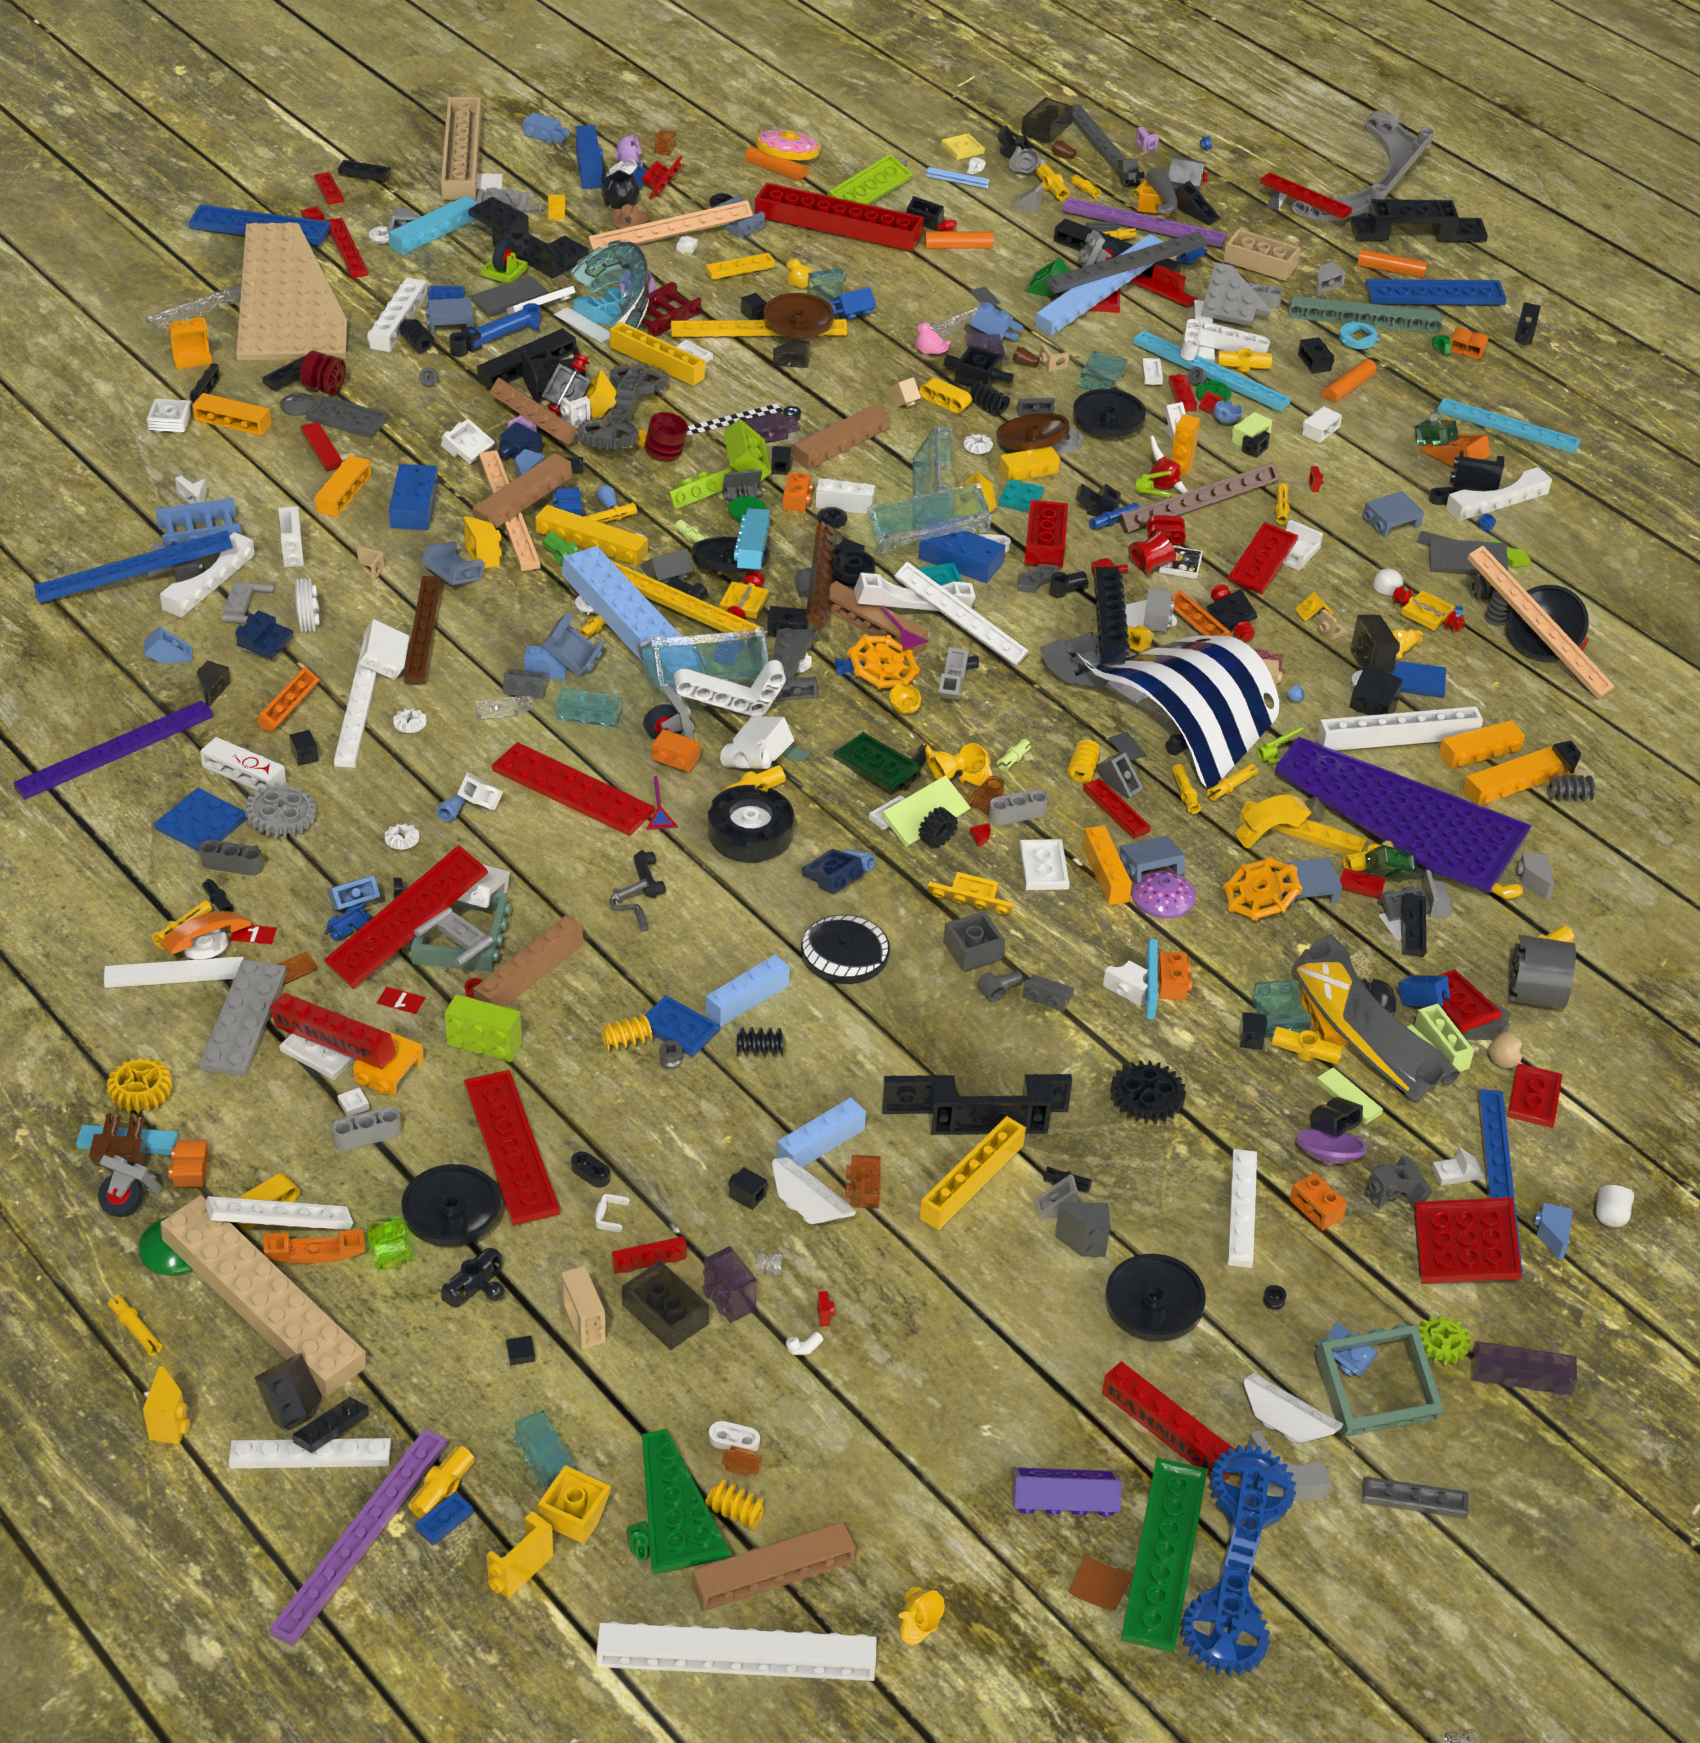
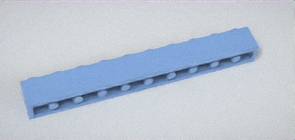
M1149 234L1120 255L1164 241ZM1154 263L1070 289L1036 313V327L1052 336L1134 277L1140 275Z

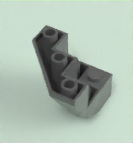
M1088 632L1069 640L1060 639L1040 647L1046 666L1065 682L1104 689L1108 687L1107 682L1109 680L1095 675L1088 668L1089 666L1092 669L1096 668L1106 673L1102 665L1105 663L1100 661L1099 638L1097 634L1094 635L1093 632ZM1079 655L1086 661H1088L1091 665H1089L1088 663L1085 664L1083 660L1079 657Z

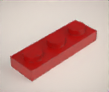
M1169 375L1168 382L1175 402H1183L1185 412L1197 411V403L1187 375Z
M682 1236L612 1251L614 1274L628 1273L637 1269L651 1268L656 1265L686 1259L685 1238Z

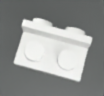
M585 396L570 402L566 398H562L560 407L562 419L576 428L582 422L591 420L590 399Z

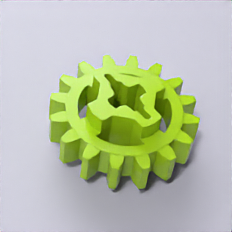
M1440 1315L1439 1319L1430 1316L1429 1321L1422 1320L1421 1326H1418V1331L1427 1358L1433 1357V1363L1435 1364L1438 1360H1442L1443 1365H1447L1448 1361H1451L1454 1365L1457 1364L1458 1359L1463 1361L1471 1346V1336H1467L1468 1328L1461 1329L1462 1322L1459 1321L1455 1324L1451 1316L1448 1320H1445L1443 1315Z

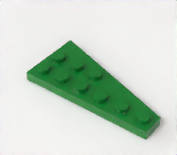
M667 1428L642 1434L651 1570L654 1575L732 1557Z

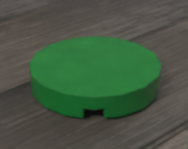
M1209 380L1205 384L1200 383L1196 387V398L1201 402L1208 391L1223 398V402H1228L1231 399V389H1228L1227 385L1222 382Z
M737 497L729 503L728 514L730 518L737 519V522L741 523L742 516L746 515L747 508L766 510V505L756 497Z

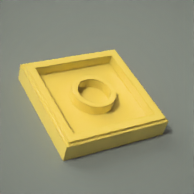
M969 133L941 140V146L956 160L985 153V148Z

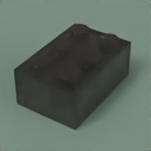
M1045 97L1023 116L1021 134L1029 138L1038 139L1043 143H1050L1072 124L1074 106Z
M1381 615L1357 616L1350 650L1362 669L1368 664L1392 675L1396 669V655L1400 651L1399 641H1397Z
M661 1260L622 1285V1305L670 1350L709 1324V1304Z

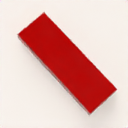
M330 172L314 175V181L327 205L344 202V197Z

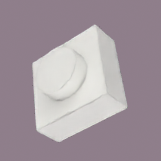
M682 236L676 245V251L693 254L698 246V239Z
M360 1087L338 1095V1102L347 1117L369 1110V1103Z

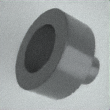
M1196 366L1189 371L1188 380L1190 383L1198 386L1206 381L1207 373L1203 368Z
M426 367L420 371L419 379L422 384L432 386L438 381V373L435 369Z

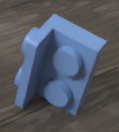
M1336 1322L1325 1339L1329 1337L1342 1339L1346 1335L1351 1334V1332ZM1318 1340L1316 1344L1319 1346L1322 1342ZM1370 1346L1332 1352L1334 1358L1342 1363L1339 1366L1341 1370L1349 1376L1355 1373L1359 1377H1362L1379 1354Z

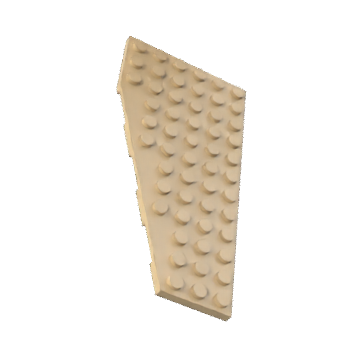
M299 223L246 224L236 352L237 360H295L306 356L313 350L325 353L327 356L332 355L346 359L347 319Z

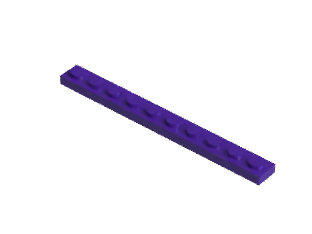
M201 700L13 782L14 788L26 800L213 718V712Z

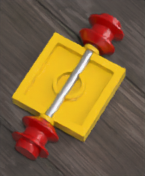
M757 570L748 571L743 584L732 581L719 604V608L742 619H745V617L757 619L769 597V590L761 588L765 582L763 574Z
M1404 585L1400 588L1397 587L1393 592L1394 603L1401 601V606L1403 607L1401 615L1426 628L1435 631L1445 622V628L1453 627V632L1455 633L1458 630L1461 631L1465 625L1464 615L1457 617L1455 606L1423 590L1415 597H1413L1412 589L1405 591Z

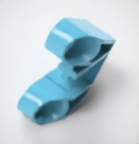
M620 287L604 290V298L599 297V301L593 296H584L573 300V310L592 322L614 326L621 319V307L624 306V296Z

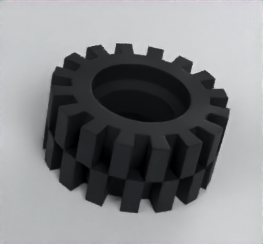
M944 807L934 808L933 812L930 811L928 813L929 816L923 818L925 821L921 822V828L918 830L920 838L933 848H940V845H945V841H949V837L955 834L953 831L957 830V817Z

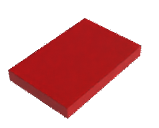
M1519 1063L1515 1069L1507 1117L1553 1128L1563 1074Z

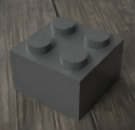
M985 911L945 923L943 942L963 971L1003 959L1005 939Z

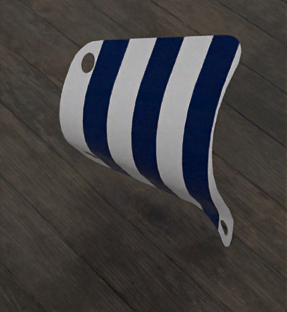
M1186 637L1125 658V664H1097L1079 655L1083 662L1085 661L1095 668L1092 669L1088 666L1095 675L1134 687L1149 696L1167 712L1182 732L1192 753L1198 776L1207 788L1217 785L1272 725L1279 713L1277 690L1267 666L1249 645L1233 637ZM1199 639H1210L1204 642H1195ZM1264 693H1269L1273 698V709H1269L1263 699Z

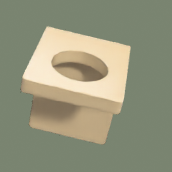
M1041 344L1039 358L1048 372L1068 368L1069 352L1052 355L1046 345ZM1059 358H1064V362L1061 365H1056V361Z
M359 546L357 549L358 563L371 567L372 580L375 581L384 569L383 552Z
M1325 609L1321 610L1317 631L1326 639L1332 641L1348 633ZM1335 628L1338 629L1340 632L1334 633Z

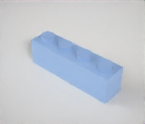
M776 954L706 995V1015L722 1027L789 986L790 966Z
M850 1097L778 1140L777 1159L788 1157L796 1165L803 1168L864 1131L866 1111Z

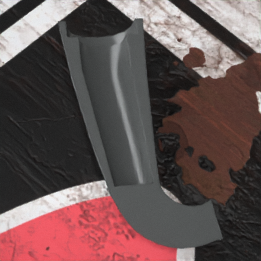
M1157 167L1148 171L1145 180L1165 203L1162 205L1156 204L1155 208L1158 214L1175 211L1178 202L1166 170Z

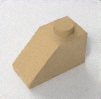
M914 377L898 382L884 390V394L898 407L903 405L906 408L916 404V400L921 398Z

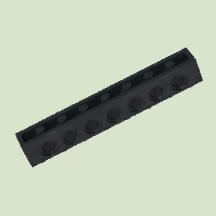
M1095 566L1094 591L1101 663L1125 664V657L1129 656L1130 644H1128L1129 634H1127L1128 624H1126L1127 614H1125L1126 604H1124L1125 594H1123L1124 585L1122 584L1123 575H1119V567Z

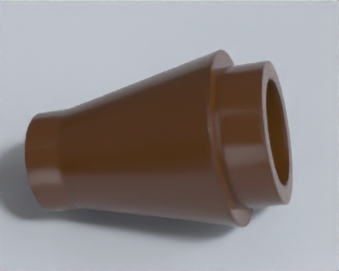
M1056 140L1052 148V152L1056 156L1074 159L1077 150L1062 140Z
M1017 347L1012 360L1018 364L1036 368L1040 358L1024 347Z

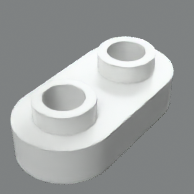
M718 1421L712 1424L709 1429V1441L716 1448L743 1455L753 1454L759 1449L760 1435L753 1428L726 1421Z

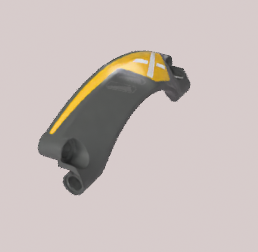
M1332 934L1316 940L1310 950L1305 949L1294 963L1292 970L1296 973L1306 992L1328 1021L1352 1047L1410 1099L1419 1102L1430 1088H1435L1439 1082L1446 1086L1458 1078L1459 1070L1440 1050L1408 1029L1372 996L1357 976L1351 963L1350 953Z

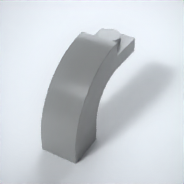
M949 647L945 671L941 674L938 690L940 698L960 700L966 676L969 650Z
M1260 1430L1250 1433L1248 1444L1251 1445L1253 1451H1256L1258 1446H1261L1262 1453L1264 1454L1271 1450ZM1271 1451V1457L1274 1459L1276 1456ZM1281 1460L1279 1461L1280 1465L1287 1464L1282 1462ZM1321 1461L1300 1466L1288 1464L1286 1472H1292L1294 1475L1291 1481L1296 1482L1294 1501H1312L1328 1496L1332 1480ZM1269 1482L1268 1491L1278 1497L1284 1496L1283 1488Z

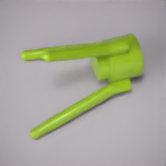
M1171 471L1143 474L1142 478H1137V493H1147L1164 498L1177 496V494L1153 489L1154 483L1150 481V478L1170 475Z
M1299 727L1271 742L1265 743V745L1258 746L1256 749L1258 759L1261 762L1267 761L1269 765L1278 763L1281 758L1275 759V756L1278 755L1277 747L1289 742L1287 738L1301 732L1304 728Z

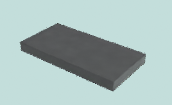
M530 275L471 295V301L488 317L506 312L509 307L547 295L549 291Z
M323 396L306 414V420L310 422L319 421L321 425L373 438L389 420V413Z
M1430 538V571L1481 574L1467 559L1470 553L1481 546H1484L1508 571L1507 543Z

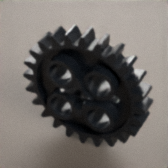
M1139 1060V1065L1137 1066L1130 1062V1068L1123 1065L1122 1071L1117 1070L1116 1076H1113L1110 1087L1111 1099L1114 1100V1106H1120V1113L1127 1111V1118L1134 1115L1136 1116L1135 1121L1144 1118V1122L1148 1123L1149 1119H1152L1156 1124L1158 1118L1166 1122L1167 1116L1174 1118V1114L1180 1113L1181 1107L1184 1106L1186 1091L1185 1084L1181 1083L1182 1077H1176V1071L1168 1072L1169 1066L1160 1068V1062L1156 1066L1152 1065L1151 1060L1148 1061L1147 1065H1144Z

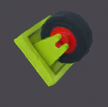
M502 239L492 252V259L480 269L481 276L506 284L515 281L528 269V262L516 259L513 242Z

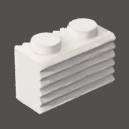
M1323 406L1319 411L1316 410L1313 416L1311 415V417L1304 420L1302 435L1312 439V441L1315 440L1319 444L1340 428L1342 415Z

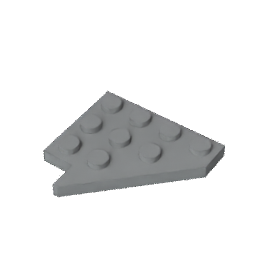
M1215 262L1201 316L1252 326L1255 314L1270 317L1271 310L1236 269L1232 265Z

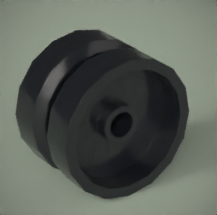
M847 550L837 554L833 559L832 583L837 581L854 590L861 573L875 574V560L866 552Z

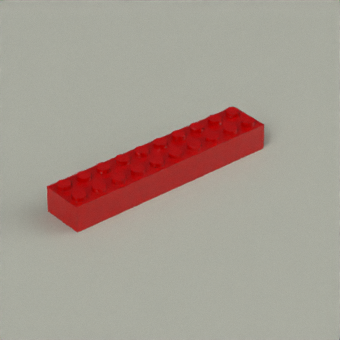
M767 182L755 198V214L763 212L765 213V219L774 220L779 223H788L793 226L806 227L810 230H819L842 237L869 241L873 244L896 247L905 251H913L923 236L924 217Z

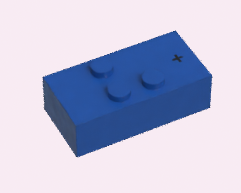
M595 125L575 126L576 157L582 189L602 188L603 163L601 159H603V150L599 148Z
M399 464L389 507L390 528L429 530L438 488L437 466Z
M937 520L920 539L918 558L935 565L954 563L959 574L987 584L1004 564L1006 545Z

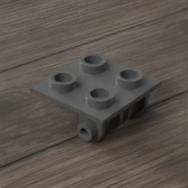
M752 469L745 472L732 471L725 473L722 487L724 500L732 501L737 498V494L738 497H742L741 492H743V496H747V494L756 498L761 496L762 493L759 486L762 470Z

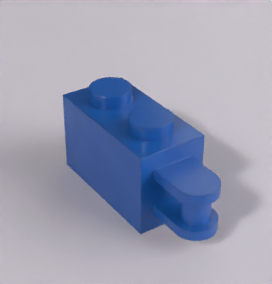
M871 287L840 294L833 302H829L834 310V316L839 315L840 319L846 318L847 320L854 319L859 314H862V316L869 315L877 307Z

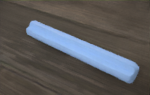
M930 167L926 170V176L930 178L985 189L989 186V179Z

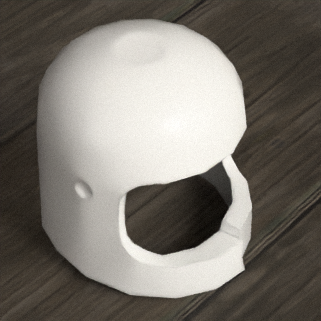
M1618 1185L1601 1187L1598 1191L1596 1205L1598 1220L1608 1227L1616 1228L1626 1225L1630 1220L1631 1207L1634 1203L1633 1191Z

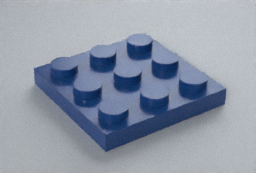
M197 788L154 824L155 829L200 852L199 845L203 841H222L244 823L247 817L244 810Z

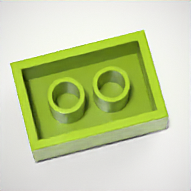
M738 419L723 432L724 443L729 457V466L733 471L762 470L761 481L772 473L763 437L741 419Z
M455 994L445 1011L447 1045L494 1057L498 1060L512 1062L522 1044L520 1011Z

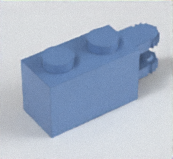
M534 112L523 120L525 136L550 144L554 141L561 143L564 138L569 137V130L561 127V121Z
M988 302L980 304L970 324L1002 341L1004 336L1014 341L1018 340L1019 336L1008 330L1009 327L1017 331L1023 330V326L1014 321L1008 312L1000 311Z

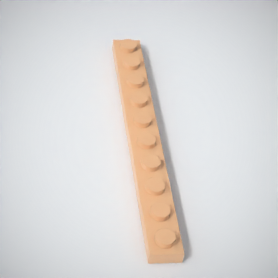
M747 200L589 236L588 241L594 254L599 249L613 243L629 242L638 245L742 221L753 216Z
M497 450L479 453V460L493 495L510 482ZM520 512L504 523L506 532L521 571L540 569V560Z
M1484 546L1468 555L1467 559L1597 699L1612 691L1614 685Z

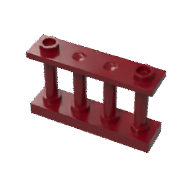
M672 281L648 294L649 302L645 315L650 314L657 319L650 321L643 317L641 324L648 327L649 335L656 337L671 329V321H687L701 313V298L698 297L689 302L677 294V284ZM647 294L641 297L636 306L642 311L648 299ZM636 300L621 307V318L631 309ZM676 301L682 306L676 308L669 303ZM662 307L669 311V313L664 315L656 309ZM634 310L626 324L635 320L639 321L641 313Z

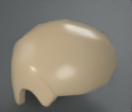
M1501 1032L1489 1045L1488 1052L1491 1060L1495 1065L1504 1069L1515 1068L1523 1058V1054H1520L1522 1043L1514 1034Z

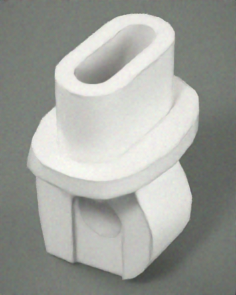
M976 157L971 158L967 173L975 175L977 172H981L985 168L986 161Z

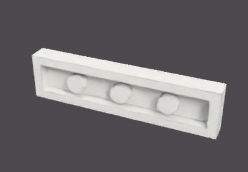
M574 286L507 308L508 315L522 310L523 306L528 303L541 305L558 298L561 301L571 298L570 294L575 293Z

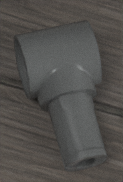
M1014 971L1004 976H994L989 972L983 974L978 979L977 987L990 1002H996L1005 995L1008 988L1022 984L1023 977L1019 971Z

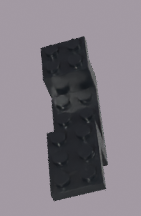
M490 197L468 209L469 216L492 228L494 247L502 239L513 242L516 259L528 262V266L552 279L576 267L578 260L589 255V248L565 235L547 244L529 234L528 215L495 197Z
M1371 199L1368 216L1351 217V225L1356 240L1361 241L1389 240L1392 223L1432 224L1437 240L1442 242L1487 241L1488 238L1482 218H1459L1453 200Z
M1025 1074L1022 1096H957L954 1075L884 1076L882 1114H929L931 1135L989 1134L1006 1116L1026 1127L1025 1134H1048L1050 1113L1068 1112L1072 1075Z

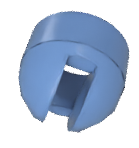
M1295 685L1289 690L1287 697L1297 703L1304 699L1305 693L1299 685Z

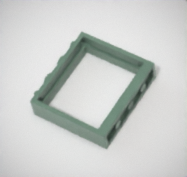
M493 892L487 908L458 900L451 905L452 907L496 911L490 933L493 943L486 950H482L458 967L454 963V959L467 950L464 948L427 945L430 929L422 936L414 937L411 946L412 964L492 972L495 961H499L500 951L498 948L503 946L504 934L502 932L507 930L508 925L506 917L511 915L510 909L512 904L508 902V893Z
M1399 1324L1386 1331L1383 1328H1377L1364 1335L1355 1332L1346 1335L1342 1339L1329 1337L1323 1339L1322 1343L1315 1350L1335 1418L1343 1423L1342 1428L1339 1430L1341 1438L1437 1420L1444 1413L1417 1325L1407 1326V1324ZM1406 1339L1427 1405L1353 1419L1332 1352Z

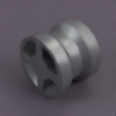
M674 1040L663 1042L659 1048L660 1065L669 1070L677 1069L682 1064L681 1044Z

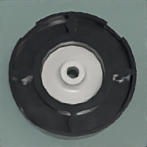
M740 785L724 790L712 800V806L708 810V838L712 846L723 856L743 862L760 863L779 856L788 848L792 841L794 825L793 807L789 800L778 791L769 788L768 792L755 790V785Z

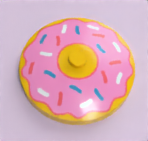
M782 129L766 130L760 132L756 138V146L761 151L775 157L790 160H809L816 158L820 154V143L816 139L800 132Z

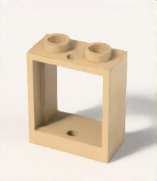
M586 1267L572 1268L562 1272V1304L581 1349L605 1343V1310Z

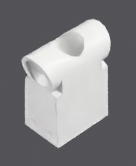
M752 716L733 738V743L725 745L720 754L722 765L726 768L768 769L771 766V762L775 761L794 742L785 717Z

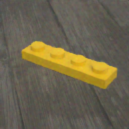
M770 253L707 264L705 265V271L711 280L720 279L722 277L774 268L775 260Z

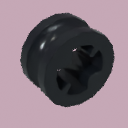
M1278 1285L1268 1286L1264 1292V1305L1272 1310L1281 1309L1285 1304L1286 1291Z

